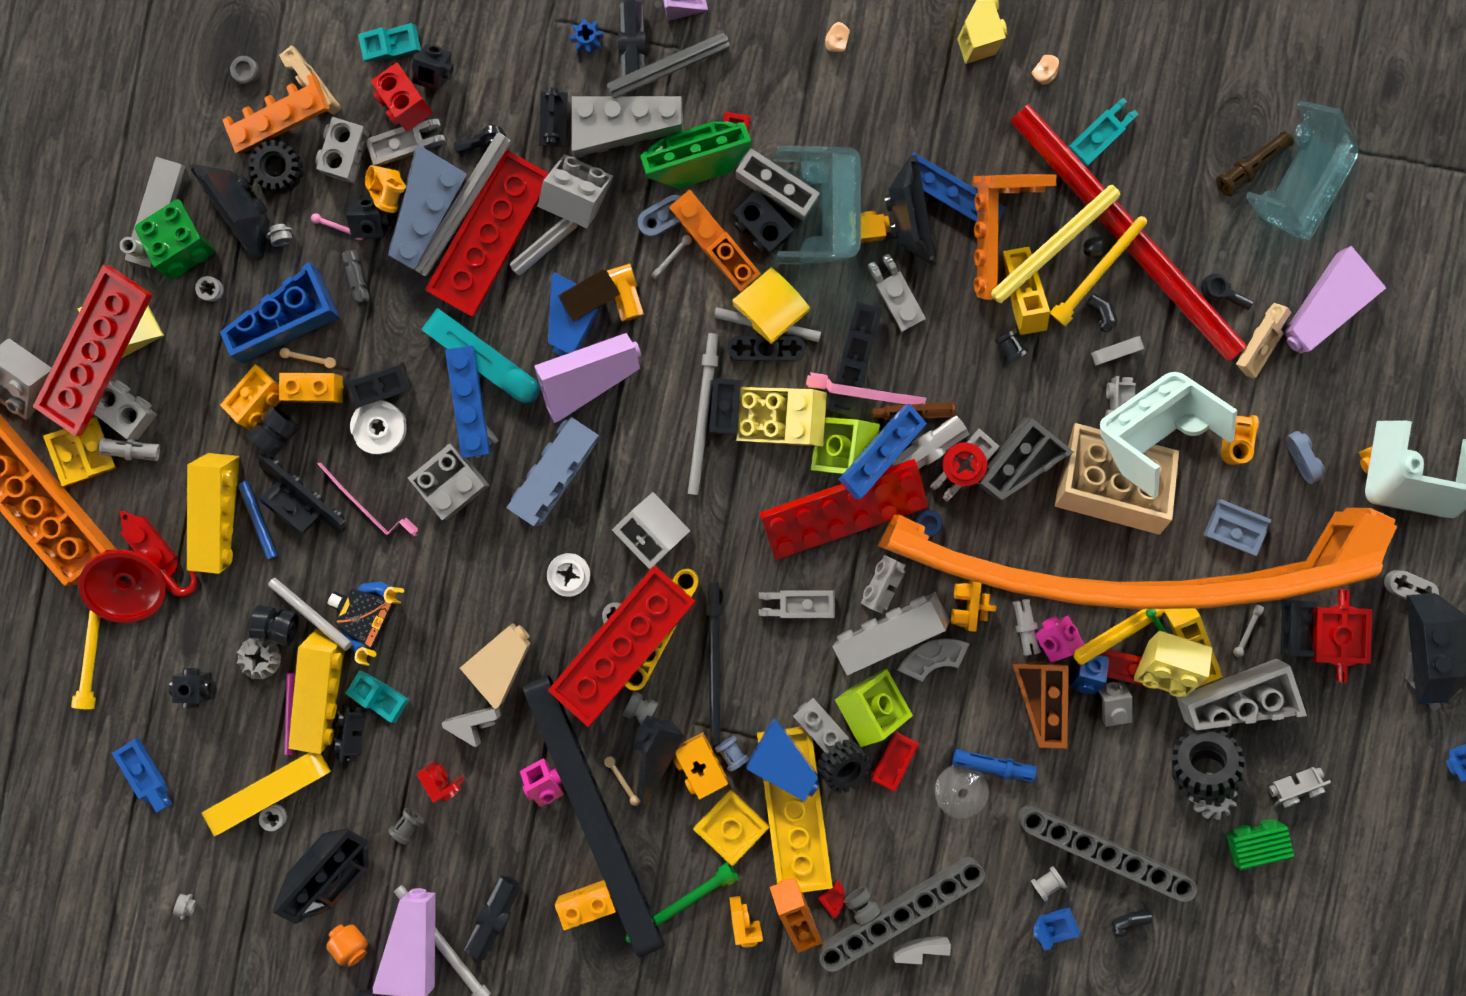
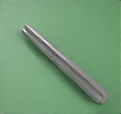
M496 134L432 236L414 268L418 273L424 276L429 274L507 150L511 141L503 134Z

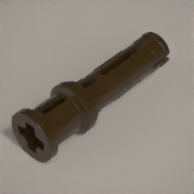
M1286 131L1281 132L1280 135L1247 160L1236 162L1233 169L1225 175L1221 174L1216 178L1219 189L1225 195L1233 196L1237 188L1245 182L1249 183L1254 180L1257 171L1294 145L1292 136Z

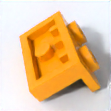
M255 364L220 405L236 423L251 430L257 423H263L262 416L271 405L277 406L281 402L279 400V384L261 367Z
M740 896L729 897L735 944H741L742 947L756 946L757 942L763 941L760 922H749L747 904H741Z

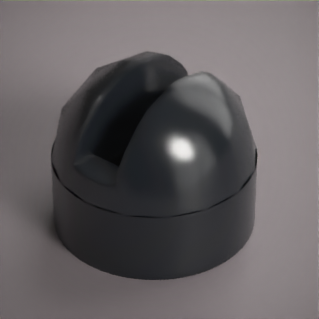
M1102 237L1087 239L1083 245L1084 254L1088 258L1102 259Z

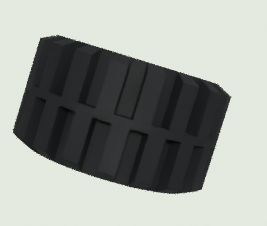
M1210 728V731H1204L1203 729L1197 730V733L1191 730L1186 733V738L1181 736L1178 739V745H1175L1173 748L1172 777L1173 780H1176L1178 790L1183 789L1185 797L1193 796V801L1196 803L1204 800L1206 805H1212V801L1215 800L1218 804L1224 803V797L1230 800L1234 797V791H1239L1241 782H1243L1245 759L1242 757L1243 751L1241 746L1237 747V741L1233 737L1228 739L1227 733L1222 731L1218 734L1216 729ZM1209 758L1219 762L1223 769L1215 774H1204L1197 771L1192 764L1199 759Z

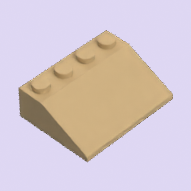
M1077 423L1073 425L1068 447L1074 453L1064 459L1058 482L1055 507L1160 535L1172 521L1179 451L1154 445L1142 453L1160 466L1158 496L1154 499L1121 474L1100 435V429Z

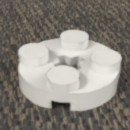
M380 400L359 407L354 412L350 423L351 434L354 436L359 448L368 453H391L401 445L405 438L407 430L406 418L398 407L392 403ZM382 420L385 430L376 435L372 424Z

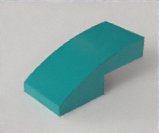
M412 23L389 30L381 27L358 34L362 57L365 62L394 59L421 51L417 27Z
M363 671L357 673L345 693L364 708H371L390 723H396L409 702L408 698Z

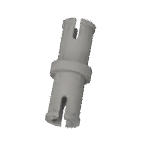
M101 438L99 452L100 455L119 456L130 461L133 459H145L157 462L160 456V445L135 442L134 439L124 441Z
M1030 599L1022 600L1024 611H1022L1019 600L1012 602L1018 622L1016 631L1020 632L1023 655H1032L1030 643L1034 654L1041 653L1038 639L1035 636V629L1038 626L1033 620Z

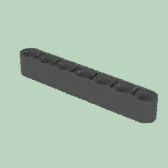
M1026 805L1018 812L1019 824L1030 835L1178 901L1189 902L1196 896L1197 886L1194 881L1177 869L1038 807ZM1032 814L1038 815V820L1034 825H1026L1028 816ZM1062 826L1060 835L1051 836L1053 827ZM1080 837H1087L1085 846L1076 847V842ZM1105 848H1111V855L1108 858H1101L1102 851ZM1131 859H1136L1134 868L1126 869L1127 862ZM1156 870H1161L1160 877L1152 881V873ZM1185 881L1184 889L1177 892V884Z
M964 857L880 907L881 912L870 922L863 925L855 922L828 938L819 947L821 966L829 972L838 971L977 888L985 879V872L975 858ZM976 867L977 872L974 876H964L967 868ZM945 881L954 882L953 888L949 891L941 890L942 884ZM920 896H931L927 904L920 905L917 903ZM899 909L908 911L907 915L902 919L894 917L895 912ZM875 923L885 925L881 932L871 931V927ZM852 937H858L861 939V942L857 946H850L848 940ZM829 951L838 953L837 958L834 960H828L824 956Z

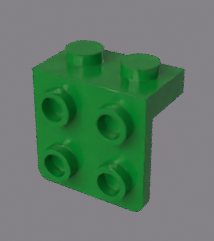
M178 199L164 206L135 226V231L153 267L170 280L183 275L185 271L198 263L204 262L209 256L216 253L213 244L198 232L185 205Z

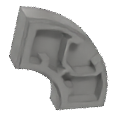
M950 638L925 642L914 648L903 659L897 670L923 682L925 677L936 668L943 666L959 668L969 643Z

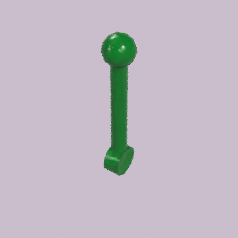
M1147 609L1146 616L1153 620L1159 631L1167 633L1156 616V610Z

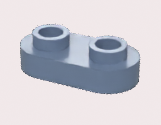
M671 195L644 210L638 218V227L641 233L647 237H657L680 224L681 222L675 215L670 213L668 207L681 196ZM649 220L657 222L655 228L647 227Z
M1299 431L1285 437L1286 445L1303 478L1309 484L1321 480L1325 469L1322 462L1315 458L1311 450L1312 442L1305 433L1301 434Z

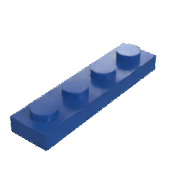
M917 155L924 193L976 223L977 210L974 200L978 190ZM998 203V221L1007 208Z
M474 346L446 349L445 353L461 457L469 458L489 455L491 453Z
M911 404L904 405L838 480L855 499H861L927 423Z

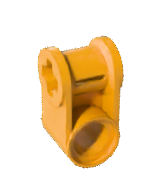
M370 165L365 176V186L375 206L385 212H397L399 208L397 202L400 194L406 189L400 173L396 170Z
M1251 415L1250 417L1237 416L1234 441L1229 443L1225 439L1222 440L1221 458L1226 464L1238 465L1252 459L1259 423L1256 415ZM1234 446H1238L1241 450V457L1239 459L1233 454Z

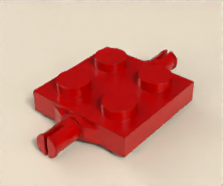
M1338 589V605L1329 608L1316 607L1313 611L1312 650L1315 651V657H1312V661L1336 665V682H1348V666L1357 663L1371 664L1372 609L1349 606V589Z

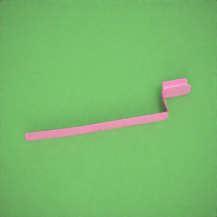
M810 372L811 376L808 375L806 382L808 387L824 390L827 388L830 393L900 404H925L926 402L925 397L833 384L828 379V376L824 374Z
M317 463L332 481L385 534H390L400 523L413 536L417 535L416 532L419 529L407 518L401 519L388 532L343 488L322 463Z

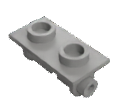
M1119 376L1111 378V383H1107L1106 397L1110 399V410H1106L1105 417L1135 396L1136 383H1133V378L1123 377L1122 382H1119Z
M884 555L875 568V575L870 585L864 590L861 604L881 614L884 609L887 610L895 594L887 588L889 584L896 588L898 587L906 572L904 571L905 565Z
M814 698L808 703H803L798 708V712L793 715L826 754L829 752L827 749L829 746L834 748L836 747V742L839 741L842 744L843 740L849 739Z
M1311 767L1295 774L1299 784L1295 785L1292 777L1289 776L1272 782L1268 789L1272 797L1277 796L1278 798L1273 804L1274 807L1283 804L1284 808L1299 803V798L1309 795L1310 798H1314L1326 792L1324 788L1331 781L1323 782L1324 773L1321 768L1315 769Z

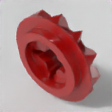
M956 444L944 456V473L951 482L961 487L974 485L986 473V456L974 444ZM973 456L970 466L975 472L973 473L971 470L965 469L958 474L960 464L956 457L959 460L965 461Z

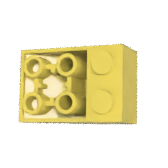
M740 387L736 441L823 446L827 392L814 389Z

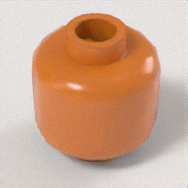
M341 924L329 933L330 939L326 949L339 965L345 966L348 964L351 967L367 954L365 949L368 946V941L355 925L344 927Z

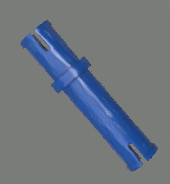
M955 749L953 755V766L996 774L1006 780L1012 778L1033 783L1035 780L1036 766L1014 762L1012 758L999 759Z

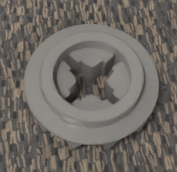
M248 639L242 643V646L237 651L238 661L236 664L240 666L242 674H246L251 679L270 677L277 671L281 662L280 650L271 639L268 642ZM260 650L261 657L268 661L260 662L256 666L255 659L249 655L257 654Z

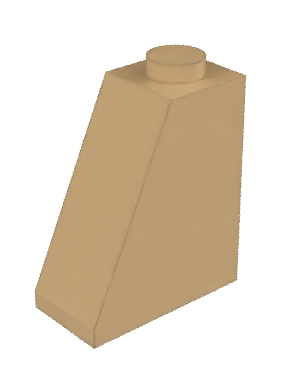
M514 623L460 667L494 709L504 702L531 645L527 640L530 636L526 630L520 625L516 627Z

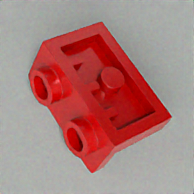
M435 760L416 774L433 803L440 798L442 802H445L455 796L461 790L460 785L465 780L461 775L448 783L446 779L449 777L445 768L441 764L437 765Z

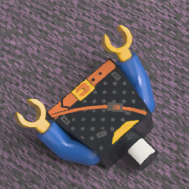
M378 581L363 583L359 588H352L347 596L336 591L330 596L327 605L340 611L335 624L340 627L339 632L352 642L350 649L355 654V661L357 663L369 666L366 660L367 656H376V652L367 647L372 648L378 645L396 605L401 604L396 595L398 592L404 593L403 588L392 587Z

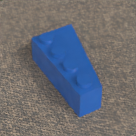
M310 262L306 263L301 267L302 270L298 274L287 278L282 282L283 285L271 295L267 294L260 300L261 303L251 311L247 310L220 331L230 357L244 363L340 318L323 277L315 266Z

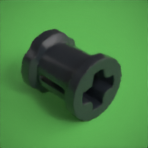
M1017 329L995 340V343L1000 344L1006 354V362L1008 364L1029 352L1028 348L1023 347L1016 335L1018 333Z

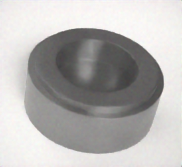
M240 56L234 59L231 64V75L240 84L251 85L258 80L260 68L252 58Z

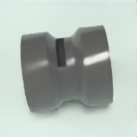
M634 691L622 716L629 719L636 716L639 724L642 725L647 715L653 716L658 702L652 699H645L643 701L642 694Z
M866 886L854 890L844 899L848 909L853 910L855 913L854 918L859 925L870 922L881 912L878 904L870 899L871 894Z

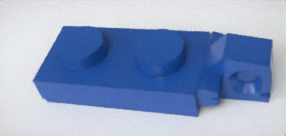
M139 738L132 740L112 753L138 799H143L145 803L150 802L156 813L172 805L166 793L168 791L166 782Z

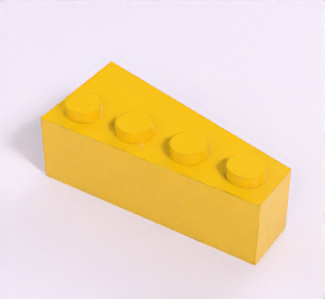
M207 453L187 465L188 571L220 574L232 562L231 542L240 456Z
M316 629L298 647L288 749L321 754L327 745H331L333 741L334 729H332V723L337 710L336 700L345 653L339 645L319 629Z

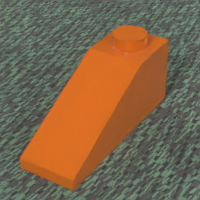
M796 878L785 879L771 886L770 890L778 915L797 952L799 953L823 944Z

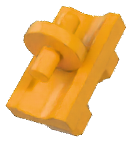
M969 580V583L955 584L954 598L967 600L966 610L952 609V624L964 627L968 631L976 632L978 611L980 610L979 620L987 621L988 611L997 610L996 605L989 604L990 594L982 593V601L979 603L982 583Z

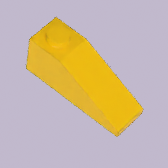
M1030 247L1003 251L1007 277L1032 255ZM1036 272L1010 295L1020 335L1046 331L1048 327L1050 309L1038 272Z
M1164 609L1173 635L1212 647L1201 616L1196 609ZM1213 649L1209 677L1198 687L1223 677Z

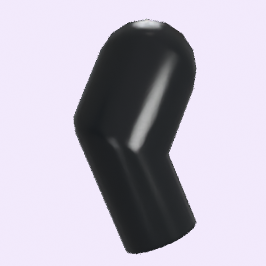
M1093 293L1086 305L1100 313L1102 320L1099 322V328L1104 332H1110L1113 327H1116L1118 322L1114 307L1111 303Z
M1143 910L1114 918L1111 923L1113 934L1119 937L1126 936L1128 934V927L1151 924L1152 916L1148 910Z

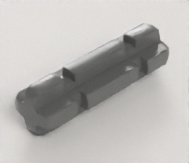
M355 250L345 251L342 253L343 262L347 265L345 269L350 288L353 289V300L356 303L366 302L369 300L367 289L364 288L366 283L361 265L358 264L360 261L358 252Z

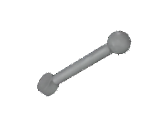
M690 235L682 237V242L651 274L652 278L657 279L676 255L686 245L692 243Z
M1256 605L1254 608L1253 616L1239 646L1233 650L1236 657L1244 655L1246 642L1264 607Z

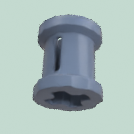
M735 736L724 740L715 747V751L717 753L720 752L728 764L727 769L729 772L736 770L749 760L748 755H744L737 745V738Z

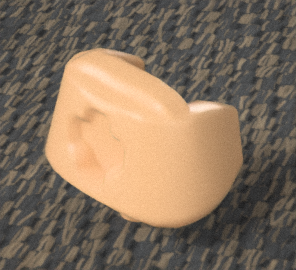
M837 22L828 31L825 39L828 51H845L850 33L846 25Z
M1044 55L1034 68L1032 75L1040 84H1049L1056 77L1059 66L1058 58L1053 55Z

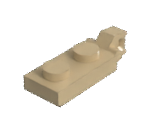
M289 46L279 55L285 67L297 72L298 75L295 78L303 88L310 85L307 75L314 73L317 76L330 108L328 112L335 115L341 110V106L294 46Z
M1276 303L1272 304L1265 313L1266 316L1261 325L1255 329L1248 346L1241 352L1236 365L1246 376L1253 379L1257 377L1282 337L1283 332L1281 328L1291 314V311L1286 306Z

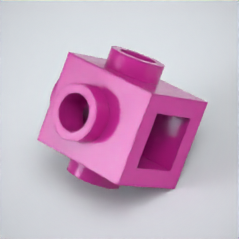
M1054 616L1042 623L1043 628L1035 634L1039 645L1045 651L1051 663L1073 655L1076 649L1084 645L1078 629L1072 623L1069 616L1060 619Z
M544 758L520 771L526 797L530 801L533 799L540 807L552 803L555 799L564 795L561 785L562 780L557 769H553Z

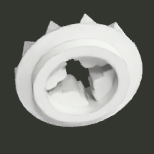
M561 554L551 561L547 570V580L550 587L559 595L575 596L587 587L590 581V568L585 559L576 554ZM572 563V571L580 579L572 578L567 583V586H565V576L558 573V571H567Z

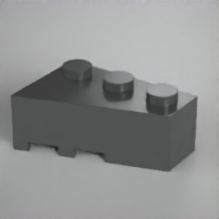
M1024 418L987 464L985 475L976 484L993 498L1004 500L1031 482L1033 478L1049 470L1063 458L1073 454L1074 451L1033 418Z

